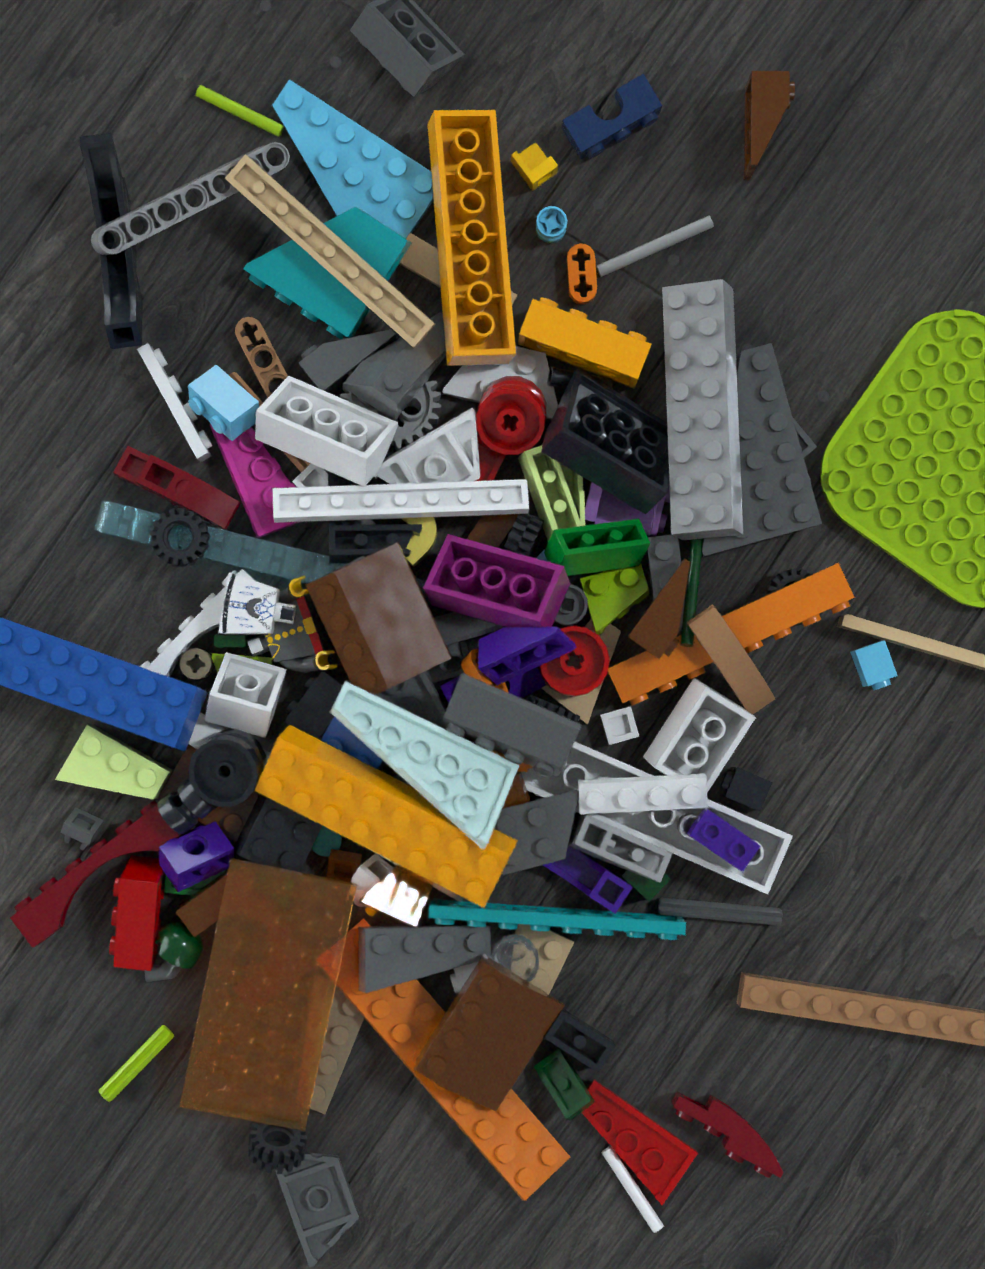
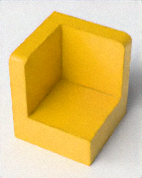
M536 143L520 154L517 151L511 154V163L532 191L558 172V164L552 156L547 158Z

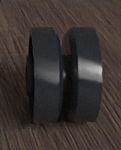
M238 729L222 730L209 737L192 755L189 764L190 783L196 794L206 803L218 807H233L244 802L254 792L267 763L266 753L260 742L250 733Z

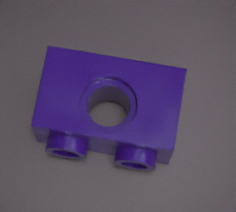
M703 808L686 833L741 872L745 870L761 846L707 808Z
M215 821L206 826H199L182 837L170 839L160 846L159 865L176 891L180 892L234 865V847Z

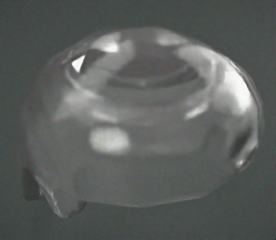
M519 934L508 935L494 944L491 959L528 982L535 978L539 969V955L537 948L529 938Z

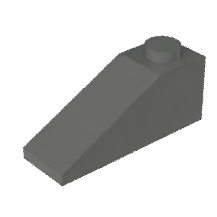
M392 329L323 343L318 348L316 345H313L301 355L303 360L299 362V365L317 388L329 393L348 378L349 372H354L357 365L397 340L396 334Z

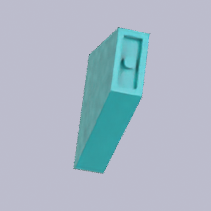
M353 207L324 223L387 281H389L412 242L357 207ZM293 239L252 260L243 268L251 274L248 278L250 281L263 289L266 285L276 290L274 295L276 298L289 306L292 302L302 307L300 312L302 315L315 323L319 318L328 324L326 330L341 340L344 335L348 338L354 337L371 310Z

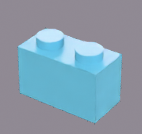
M215 365L188 385V403L191 409L197 415L202 414L217 433H223L231 441L256 423V410L259 408V401L219 366Z

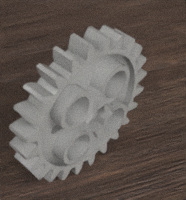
M436 380L426 381L406 406L417 408L418 414L408 415L403 410L398 416L404 426L400 427L398 425L390 446L395 447L396 451L401 449L402 444L407 446L414 439L418 440L423 437L422 432L430 433L433 431L431 424L438 423L439 417L434 413L441 411V404L436 403L440 400L441 393L434 391L437 386ZM342 387L345 393L340 394V398L391 419Z

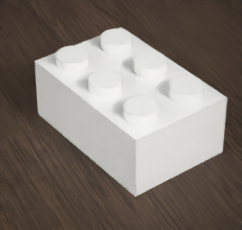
M693 678L643 757L654 768L666 775L706 774L708 792L756 717L732 700Z

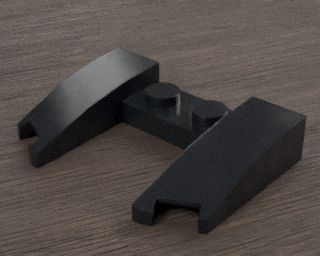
M394 446L389 447L385 458L397 452ZM327 471L328 486L359 485ZM361 520L329 521V564L350 563L361 556H369L399 542L405 557H409L411 550L406 547L412 535L420 536L422 524L361 525Z

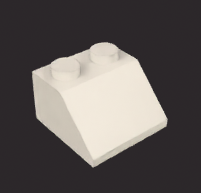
M226 652L209 694L204 721L266 738L287 669Z

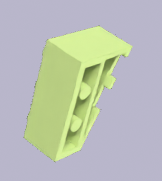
M542 446L524 451L518 457L524 477L527 479V485L538 516L544 520L542 527L549 542L553 531L556 529L585 526L583 477L542 453Z
M86 725L55 780L148 799H158L173 770L97 726Z

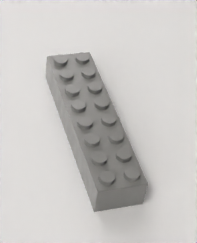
M723 279L662 287L671 534L681 540L743 535L733 288Z

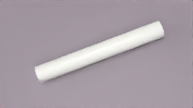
M612 1146L604 1149L601 1152L653 1233L664 1227L663 1223Z

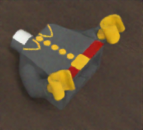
M303 575L295 578L288 587L280 591L279 603L296 605L293 624L275 621L273 634H260L247 639L252 656L255 657L270 651L274 662H280L284 669L301 673L335 669L337 664L330 665L328 663V656L334 654L335 651H325L307 598L303 596L309 594L308 589L304 590L301 587V580L305 579L306 576Z

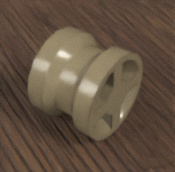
M194 648L182 655L180 668L186 677L194 680H203L212 673L214 663L212 656L207 651Z

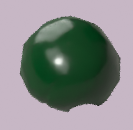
M172 922L162 926L155 940V944L161 943L159 955L162 959L183 969H192L197 964L204 946L200 934L194 937L186 925L181 922Z

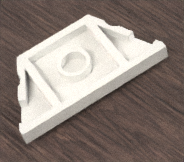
M517 346L516 355L509 364L463 365L443 388V395L479 403L484 390L493 381L505 376H520L532 381L542 391L547 402L546 419L552 420L558 407L554 387L547 385L550 370L546 353Z
M473 407L385 458L381 468L374 477L378 476L389 484L466 482L479 479L481 474L476 416Z

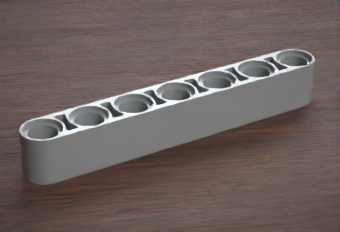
M277 142L260 146L246 153L270 176L284 169L289 163L290 158L288 149L283 144ZM269 149L274 151L277 156V162L274 166L269 164L266 158ZM244 155L99 227L92 234V247L102 255L119 253L239 192L225 177ZM216 176L221 178L224 183V189L221 193L216 192L212 185L213 179ZM188 190L196 194L197 203L194 207L189 206L185 200V194ZM160 204H165L169 208L170 216L166 221L162 220L158 215ZM134 217L142 222L143 227L139 235L134 234L130 228V222ZM106 231L112 233L115 238V244L111 249L106 248L102 242V236Z

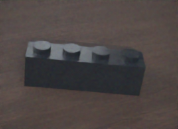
M577 368L547 428L541 452L626 502L631 507L647 514L668 492L669 455L667 422Z

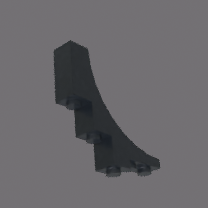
M112 133L80 137V148L90 188L96 229L131 212V201L125 177H122ZM106 231L103 234V245L108 249L114 246L115 238L112 233ZM133 245L116 254H100L104 294V325L111 349L142 345L143 297L136 273L137 249L136 245Z

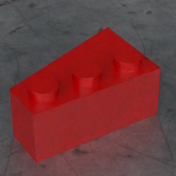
M131 855L121 877H116L113 896L118 897V907L113 908L111 925L116 926V936L111 937L109 954L114 955L113 967L151 971L157 959L158 944H155V940L161 927V919H159L161 899H164L165 894L164 889H162L164 871L159 865V858Z

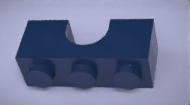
M644 74L616 89L615 99L621 108V113L615 119L603 120L599 118L591 106L588 105L562 120V130L580 160L586 156L589 159L596 157L605 150L604 146L612 141L620 143L632 135L631 130L640 125L646 128L659 119L658 115L661 112L662 104Z

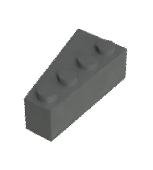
M418 925L358 927V991L368 993L480 961L484 954L491 958L490 926Z

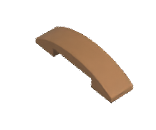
M713 604L687 622V625L702 647L707 651L744 709L753 715L775 700L764 678Z

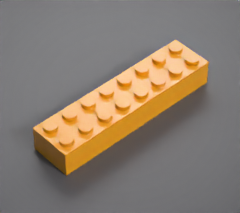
M434 110L427 125L447 366L509 364L516 355L496 110Z
M291 725L279 735L254 790L483 908L488 902L518 842L514 838L493 829L486 847L482 849L415 788Z

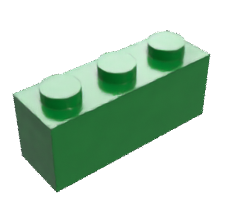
M631 519L556 529L551 535L544 554L548 562L564 566L567 576L639 566L650 545V541L640 519Z

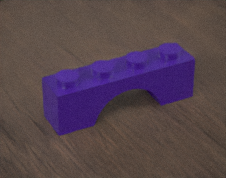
M570 846L567 847L564 860L543 865L615 914L633 888L629 883Z

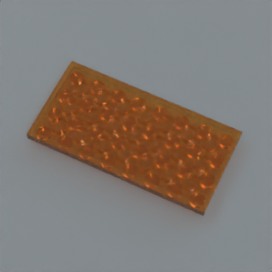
M236 859L230 860L180 1102L181 1108L305 1131L357 883Z

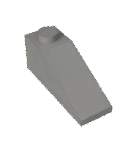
M589 815L578 817L568 846L658 883H661L673 854Z

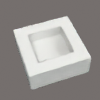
M631 706L600 715L608 745L639 737Z

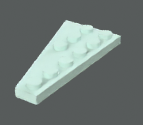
M345 681L330 713L478 846L484 849L489 841L519 765Z

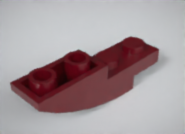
M127 446L113 472L117 477L169 501L178 508L192 511L203 520L224 530L228 528L241 504L238 500L178 467L151 454L149 456L130 446Z
M676 1092L671 1102L673 1107L677 1109L675 1114L691 1123L694 1118L705 1124L703 1129L717 1137H720L722 1133L725 1134L721 1143L724 1149L727 1150L726 1155L739 1163H743L745 1159L755 1164L754 1170L768 1178H771L772 1174L780 1178L782 1177L784 1172L765 1140L738 1112L711 1094L704 1106L684 1094Z

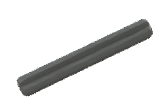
M663 897L658 902V913L668 916L778 926L781 925L783 917L782 910L773 907Z

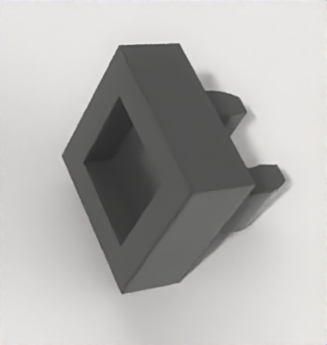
M75 807L64 822L60 833L65 835L64 840L66 843H69L72 838L82 842L80 849L84 850L99 833L104 820Z

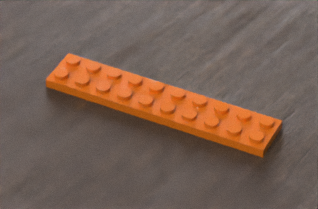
M363 918L315 962L357 1008L361 1015L516 1194L525 1201L570 1158L569 1154L512 1089H510L497 1111H494L441 1087L415 1070L416 1058L445 1015V1011L417 979L368 993L358 991V927L370 926Z

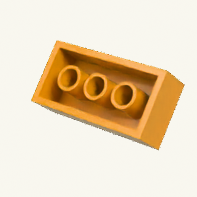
M541 297L540 301L532 299L519 333L518 345L546 353L547 356L605 378H612L615 382L635 388L651 347V343L646 342L647 338L633 331H629L628 335L616 330V325L604 320H600L599 323L587 319V314L576 309H570L569 312L557 308L558 304L547 298Z

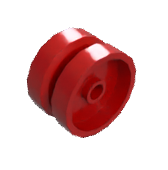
M505 376L493 381L484 390L476 413V428L481 440L491 450L505 455H518L530 450L539 442L545 429L547 402L542 391L532 381L520 376Z
M578 626L561 628L560 630L576 644V649L540 665L541 676L551 689L561 695L576 697L588 694L602 683L608 673L610 659L607 646L598 634L588 628ZM569 657H578L580 661L579 666L576 668L573 666L569 667L567 663Z

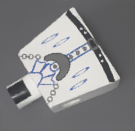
M228 573L219 633L226 635L273 634L275 621L293 624L296 605L279 603L280 590Z

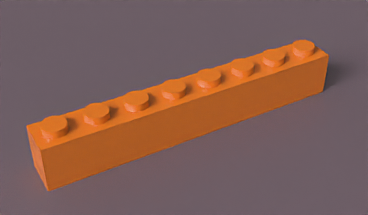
M839 563L732 611L722 616V618L744 650L749 653L764 646L761 640L773 635L774 639L778 640L791 634L792 630L790 627L802 622L803 626L806 627L821 620L819 614L828 609H831L832 613L835 614L850 607L848 600L855 597ZM680 635L676 637L680 642L669 657L663 654L658 659L649 651H645L608 668V672L622 703L630 701L631 706L648 699L647 692L658 688L660 693L677 686L675 681L677 678L687 675L690 680L705 673L704 666L712 663L713 660L695 635L692 647L681 646Z

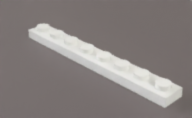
M527 479L366 485L365 487L352 485L273 488L274 523L528 514Z

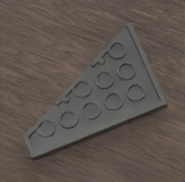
M772 343L741 351L737 367L743 535L704 538L702 546L703 557L822 524Z

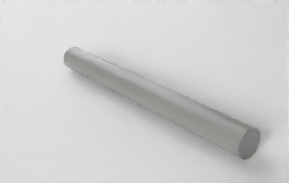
M710 216L704 217L596 265L600 277L605 276L713 228V221Z

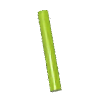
M202 85L197 89L196 97L278 137L281 136L284 125Z

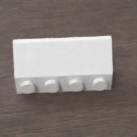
M288 376L256 410L255 439L365 487L381 468L398 428V422Z

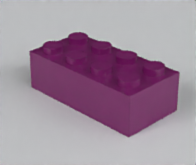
M447 534L423 589L432 606L505 627H552L570 582L564 566Z

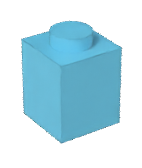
M885 640L851 651L863 687L872 685L873 690H877L891 685L890 678L898 676Z

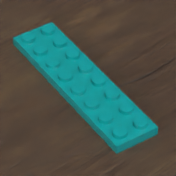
M431 899L429 905V918H435V923L442 925H454L455 920H467V926L486 927V922L499 923V928L518 929V924L530 925L531 930L550 931V926L561 927L563 929L562 932L579 934L582 933V928L593 929L596 935L612 936L614 930L624 931L627 937L645 938V933H656L659 939L677 940V935H685L686 922L682 917L619 911L615 914L612 911L500 903H486L483 908L471 901L460 902Z

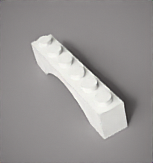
M241 569L238 573L235 570L231 572L233 574L254 580L243 569ZM228 576L222 582L225 587L217 595L211 593L201 603L200 607L203 610L195 618L192 615L189 616L179 626L178 629L181 633L173 641L168 638L157 649L159 655L152 663L147 660L140 667L170 677L179 659L187 649L204 634L220 626Z

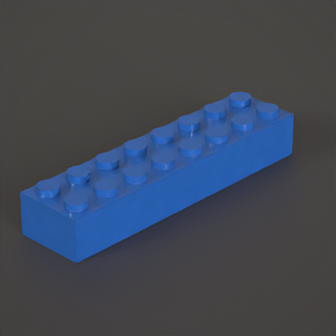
M0 617L1 686L186 752L208 692L185 682Z

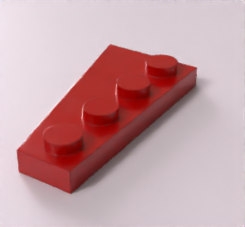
M593 1079L587 1090L595 1103L581 1113L601 1136L606 1139L659 1203L663 1205L697 1156V1150Z

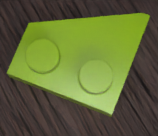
M641 563L635 567L614 569L580 578L583 592L587 597L588 610L593 627L598 635L604 633L605 627L617 617L620 619L628 613L631 606L639 604L649 595Z

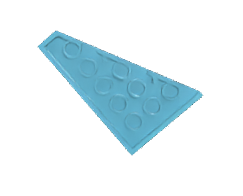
M289 79L272 106L336 216L353 207H357L407 239L434 201L431 171Z

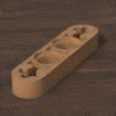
M245 317L238 321L235 326V334L268 398L272 394L269 390L271 381L277 378L285 380L288 375L261 323L253 317ZM246 325H250L251 328L257 327L258 330L254 332L257 341L260 344L265 340L266 344L254 347L248 336L242 337L241 334L245 332L244 327ZM248 347H254L250 352L247 349ZM267 351L271 353L273 358L271 365L266 368H260L256 365L255 357L259 352Z

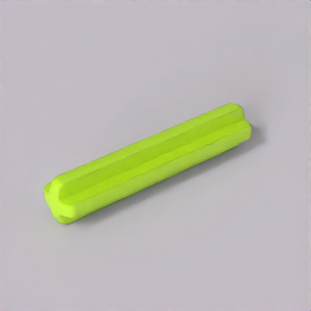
M162 1025L99 1089L100 1095L108 1102L112 1101L174 1038L173 1032L165 1025Z

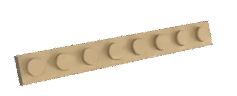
M245 154L225 177L231 185L413 348H416L436 325L248 155Z

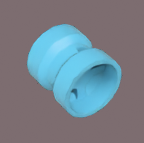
M548 206L542 209L537 215L536 233L538 237L546 243H556L564 237L567 227V217L564 211L555 206Z

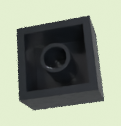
M259 794L235 843L234 850L239 856L296 881L322 825Z

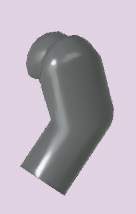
M164 960L162 965L153 966L151 971H145L146 982L174 979L182 968Z

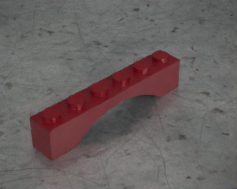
M155 800L140 810L143 816L132 823L129 819L115 829L117 836L111 841L107 842L104 838L90 849L92 855L86 860L82 861L78 858L65 868L67 874L58 881L53 877L39 888L42 893L34 900L28 896L14 907L17 913L11 916L10 919L32 948L40 945L64 926L67 911L75 894L84 881L99 867L127 853L159 851V847L168 840L182 836V834L175 832L164 821L159 813L158 803Z

